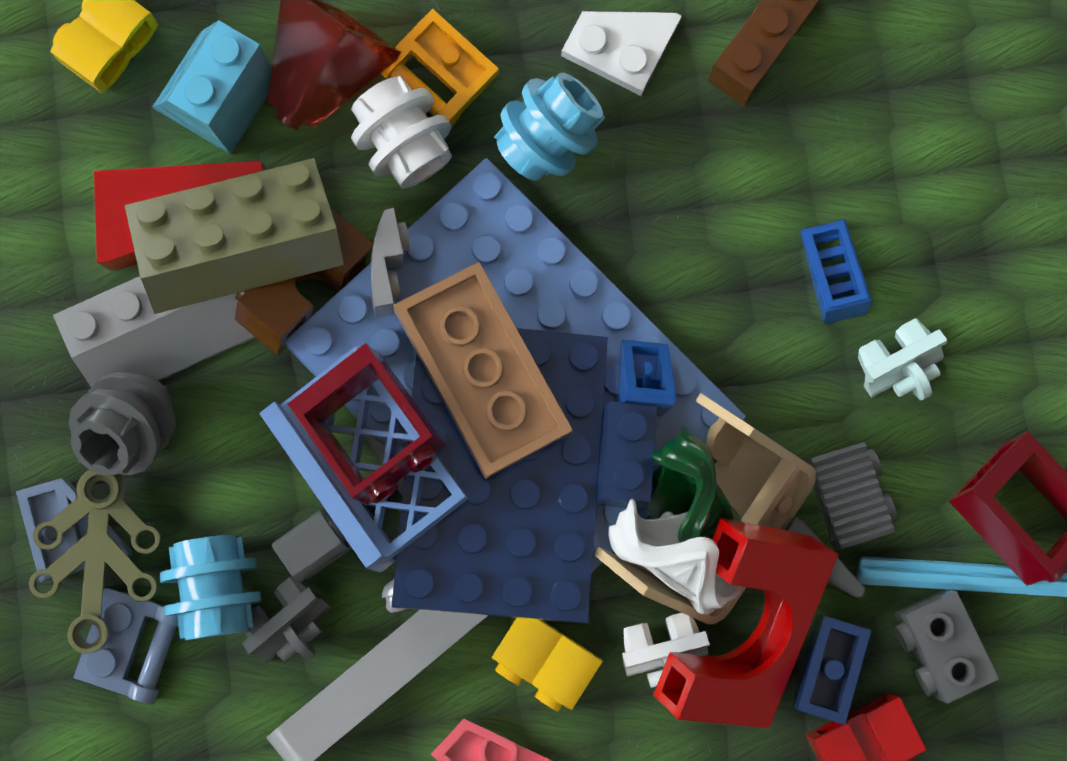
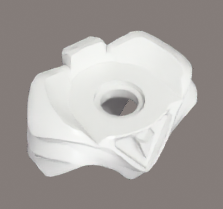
M630 499L627 509L619 513L616 524L609 526L610 544L619 558L648 568L670 588L687 597L695 610L700 614H711L715 609L722 608L727 602L733 600L742 592V586L730 585L716 574L719 549L712 539L695 537L682 543L678 541L680 525L688 512L675 516L667 511L660 518L643 519L637 513L635 501Z

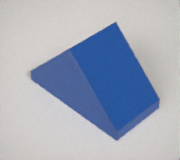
M622 339L617 402L657 406V416H663L675 405L676 400L668 344Z

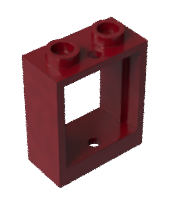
M366 343L287 404L350 496L367 505L371 502L379 503L392 495L398 488L397 482L411 471L417 473L427 468L436 460L438 456L436 452L446 445L383 357ZM379 379L420 437L364 479L324 421Z
M1027 431L1002 444L949 500V503L1026 586L1045 579L1052 583L1067 572V530L1049 551L1045 553L993 497L1019 469L1067 521V472Z

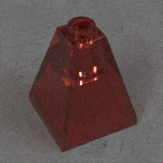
M280 0L268 103L277 109L275 118L284 125L295 130H299L302 124L315 127L397 61L401 51L343 9L325 1Z

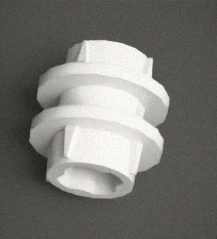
M402 76L389 78L376 84L355 101L351 110L356 116L359 125L354 130L351 139L358 150H368L376 147L378 151L369 162L372 172L375 176L391 174L401 188L404 189L425 181L450 161L452 155L444 139L449 134L452 126L445 115L427 118L425 114L434 103L432 94L426 88L412 90Z

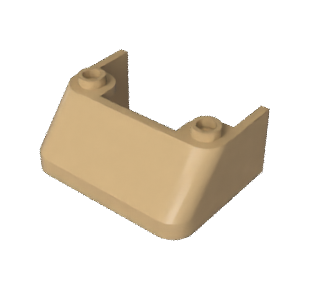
M700 393L696 402L719 417L707 433L706 446L709 448L713 458L717 460L715 463L717 483L730 505L741 517V522L785 530L815 484V469ZM598 547L593 554L643 596L706 624H715L724 619L746 589V587H742V592L736 598L727 602L722 608L715 609L711 614H700L695 610L687 597L670 588L648 568L622 560L617 555L601 547Z

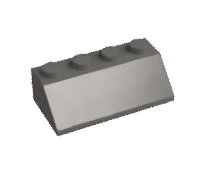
M140 276L53 315L72 360L91 387L102 376L113 372L146 374L157 381H161L256 338L235 321L237 307L235 297L237 293L154 314Z

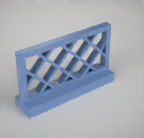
M355 346L281 405L274 401L259 414L367 569L382 572L396 561L394 557L467 501L469 497L439 456L431 464L435 472H428L423 469L417 473L411 471L406 475L415 477L410 504L387 502L386 498L379 503L371 502L367 505L350 496L287 404L359 348ZM379 379L362 391V394H358L351 400L360 402L356 428L335 426V413L324 421L333 433L354 435L351 460L358 470L374 472L381 467L380 465L360 463L364 436L387 439L383 464L394 457L397 440L413 442L420 437ZM373 386L380 396H371ZM370 403L385 404L392 411L389 432L366 429ZM400 423L408 434L398 433ZM424 478L442 480L452 494L436 508L420 506ZM367 506L376 507L374 516L369 511ZM385 508L409 511L406 531L391 542L382 529ZM418 512L428 513L417 522Z

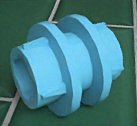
M559 73L555 78L552 76L548 81L539 78L530 79L522 90L525 103L517 100L510 101L502 109L501 119L503 127L494 136L497 139L498 149L512 168L530 180L537 181L544 175L547 176L549 174L557 176L567 175L575 168L576 159L574 152L585 155L596 147L598 139L595 129L605 119L602 108L588 88L569 74Z
M236 535L210 536L181 541L173 544L174 547H169L171 569L160 573V582H178L181 602L164 606V614L166 617L177 616L180 639L194 640L248 631V628L253 627L251 604L262 602L261 592L244 593L241 573L257 569V560L255 558H244L241 537L237 538Z

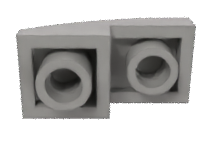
M394 208L384 210L374 239L371 289L375 318L393 315V300L401 299L396 270L387 272V269L402 267L403 251L410 250L406 223H397Z

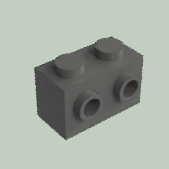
M943 589L894 612L899 625L894 627L896 636L907 653L913 652L920 667L915 670V675L927 696L933 695L934 699L948 704L999 680L957 591Z

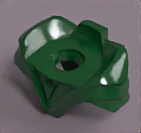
M681 427L677 438L668 440L662 450L651 453L652 459L660 464V466L653 471L652 486L654 491L651 495V503L647 505V510L652 519L660 518L667 511L674 515L688 512L678 531V541L680 543L695 537L713 539L720 518L741 522V517L730 505L717 483L714 460L709 448L688 428Z

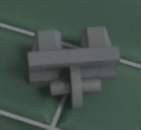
M289 577L274 592L284 608L273 617L260 605L252 608L253 627L248 628V631H244L247 639L242 645L246 651L252 656L256 654L266 663L276 655L283 662H287L297 652L307 661L316 655V651L310 641L322 632L315 622L332 609L324 597L309 587L307 588L293 577Z

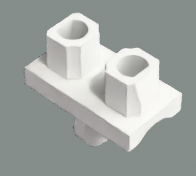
M684 613L674 614L666 618L665 622L671 640L659 644H653L648 623L624 628L625 653H622L626 676L664 667L669 652L701 656L708 655L707 647L710 644L706 631L699 632L693 617ZM662 670L647 674L651 688L657 686Z

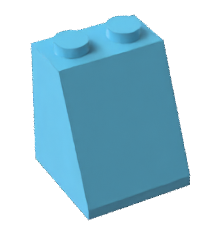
M218 20L199 33L154 103L153 108L227 153L232 154L278 81V77L260 44Z

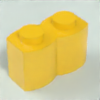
M83 0L82 11L79 17L71 23L62 25L57 30L50 52L62 65L103 94L121 76L130 59L147 44L159 24L151 12L134 0Z
M516 618L491 657L499 663L495 669L497 673L518 686L522 679L531 683L539 689L535 697L559 712L562 705L570 710L574 708L603 662L601 658L545 621Z

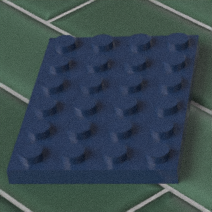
M516 328L573 431L571 434L487 479L483 476L416 352L412 399L446 444L436 453L469 499L397 554L392 607L588 623L608 337ZM431 465L425 469L428 472H435ZM404 476L403 504L411 503L415 477ZM424 478L420 506L436 508L452 494L442 480ZM401 510L398 536L406 531L409 511ZM418 512L417 522L428 513Z

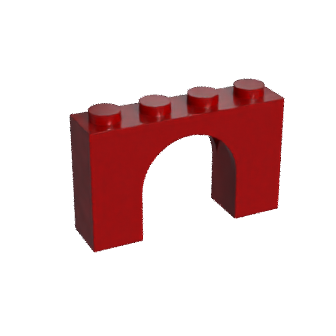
M720 518L712 539L719 549L716 574L730 585L764 590L765 605L761 620L753 634L741 646L727 654L712 657L669 652L653 695L678 720L770 728L839 554L809 534Z

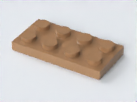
M480 262L393 305L397 318L485 479L571 434L573 430Z

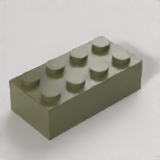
M314 158L124 205L140 278L154 314L344 265L337 228Z

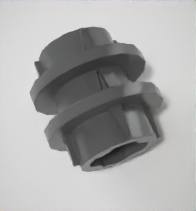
M113 372L102 376L88 393L84 394L71 408L68 424L72 435L70 442L73 453L78 458L77 462H81L89 470L100 475L113 476L123 474L125 476L145 471L174 437L176 419L171 396L166 390L167 386H163L155 378L146 374Z

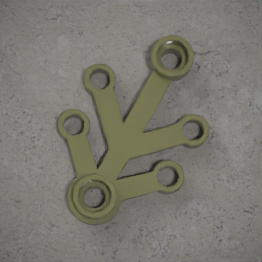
M87 470L80 477L76 487L77 498L51 521H45L37 525L33 532V540L41 549L55 550L64 543L65 532L89 514L87 534L47 569H41L33 573L29 580V589L33 595L39 598H50L59 592L61 582L85 562L81 616L70 624L67 633L71 647L77 652L84 654L101 650L107 644L110 637L109 626L101 618L106 563L127 585L128 593L132 599L146 602L153 599L158 592L157 580L150 574L142 573L108 535L109 514L132 536L131 544L137 552L152 554L159 549L162 542L160 532L152 526L145 525L125 503L126 486L121 475H100L91 470ZM100 482H107L110 486V494L105 499H97L93 493L94 487ZM47 527H54L58 534L57 540L50 545L44 544L41 540L42 531ZM144 531H151L155 536L153 546L148 549H143L138 544V537ZM47 574L53 579V588L47 593H42L37 588V581L42 575ZM141 578L148 579L152 586L150 593L144 597L138 596L134 590L135 583ZM89 624L95 625L99 630V637L93 643L86 642L82 637L83 628Z

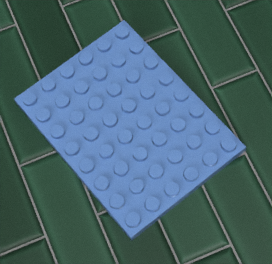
M487 158L407 229L410 250L403 251V266L387 269V272L396 270L401 299L393 300L394 304L480 262L516 328L608 337L603 408L609 401L617 402L622 339L668 344L676 400L675 405L663 416H656L654 451L662 450L668 440L677 438L681 427L688 428L706 445L707 433L719 417L696 402L700 393L741 420L746 417ZM371 262L305 324L296 330L285 343L287 348L315 377L355 346L360 348L366 343L383 357L412 397L416 351L394 310L393 315L374 317ZM373 386L371 396H380ZM349 401L344 406L357 419L360 402ZM370 403L366 428L389 432L392 414L390 408L385 404ZM400 423L398 433L408 434ZM376 438L386 447L387 439ZM397 440L394 456L407 447L408 441ZM653 461V471H655L660 464ZM596 505L593 554L598 547L611 553L613 552L608 534L609 526L615 525L619 513L627 508ZM647 506L637 509V513L643 519L649 515ZM594 555L592 557L591 573L602 563Z

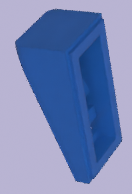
M846 220L802 229L800 235L824 323L828 324L867 314L872 300ZM839 239L840 246L817 251V244ZM844 257L845 263L822 267V262ZM844 276L849 277V281L828 286L827 280ZM853 294V296L833 300V298Z

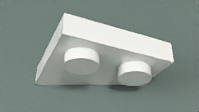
M582 11L562 49L561 56L641 96L680 23L681 15L659 12Z

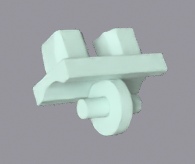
M915 318L896 330L895 338L903 348L898 352L890 355L881 340H874L859 349L858 359L865 373L864 388L871 398L893 386L898 397L912 391L919 400H924L932 395L929 381L941 375L935 363L943 360L942 346L947 344V339L940 329L930 333Z

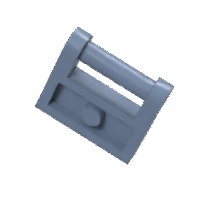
M105 587L101 618L109 626V640L101 650L94 653L81 654L73 678L126 695L138 702L155 704L159 693L156 685L176 627H178L177 616H165L164 606L167 605L152 600L139 602L132 599L128 592L113 587ZM148 617H151L159 622L137 681L128 678V674ZM92 625L86 640L88 643L95 642L99 637V630L95 625Z

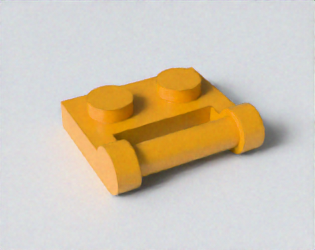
M432 8L382 60L378 67V72L386 79L402 76L412 90L418 88L428 89L434 98V103L429 112L433 116L445 115L451 126H453L464 110L499 75V68ZM412 56L455 94L448 103H445L405 66V63Z

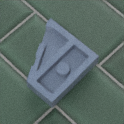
M60 478L16 491L36 570L47 569L87 534L89 514L65 532L64 543L59 548L44 550L39 548L33 540L34 529L42 522L51 521L77 498L76 488L68 479ZM109 526L108 535L128 557L133 556L128 545ZM47 527L42 531L41 540L44 544L50 545L57 540L58 534L54 527ZM85 562L71 574L84 571ZM47 574L42 575L39 578V582H47L53 580L52 577Z

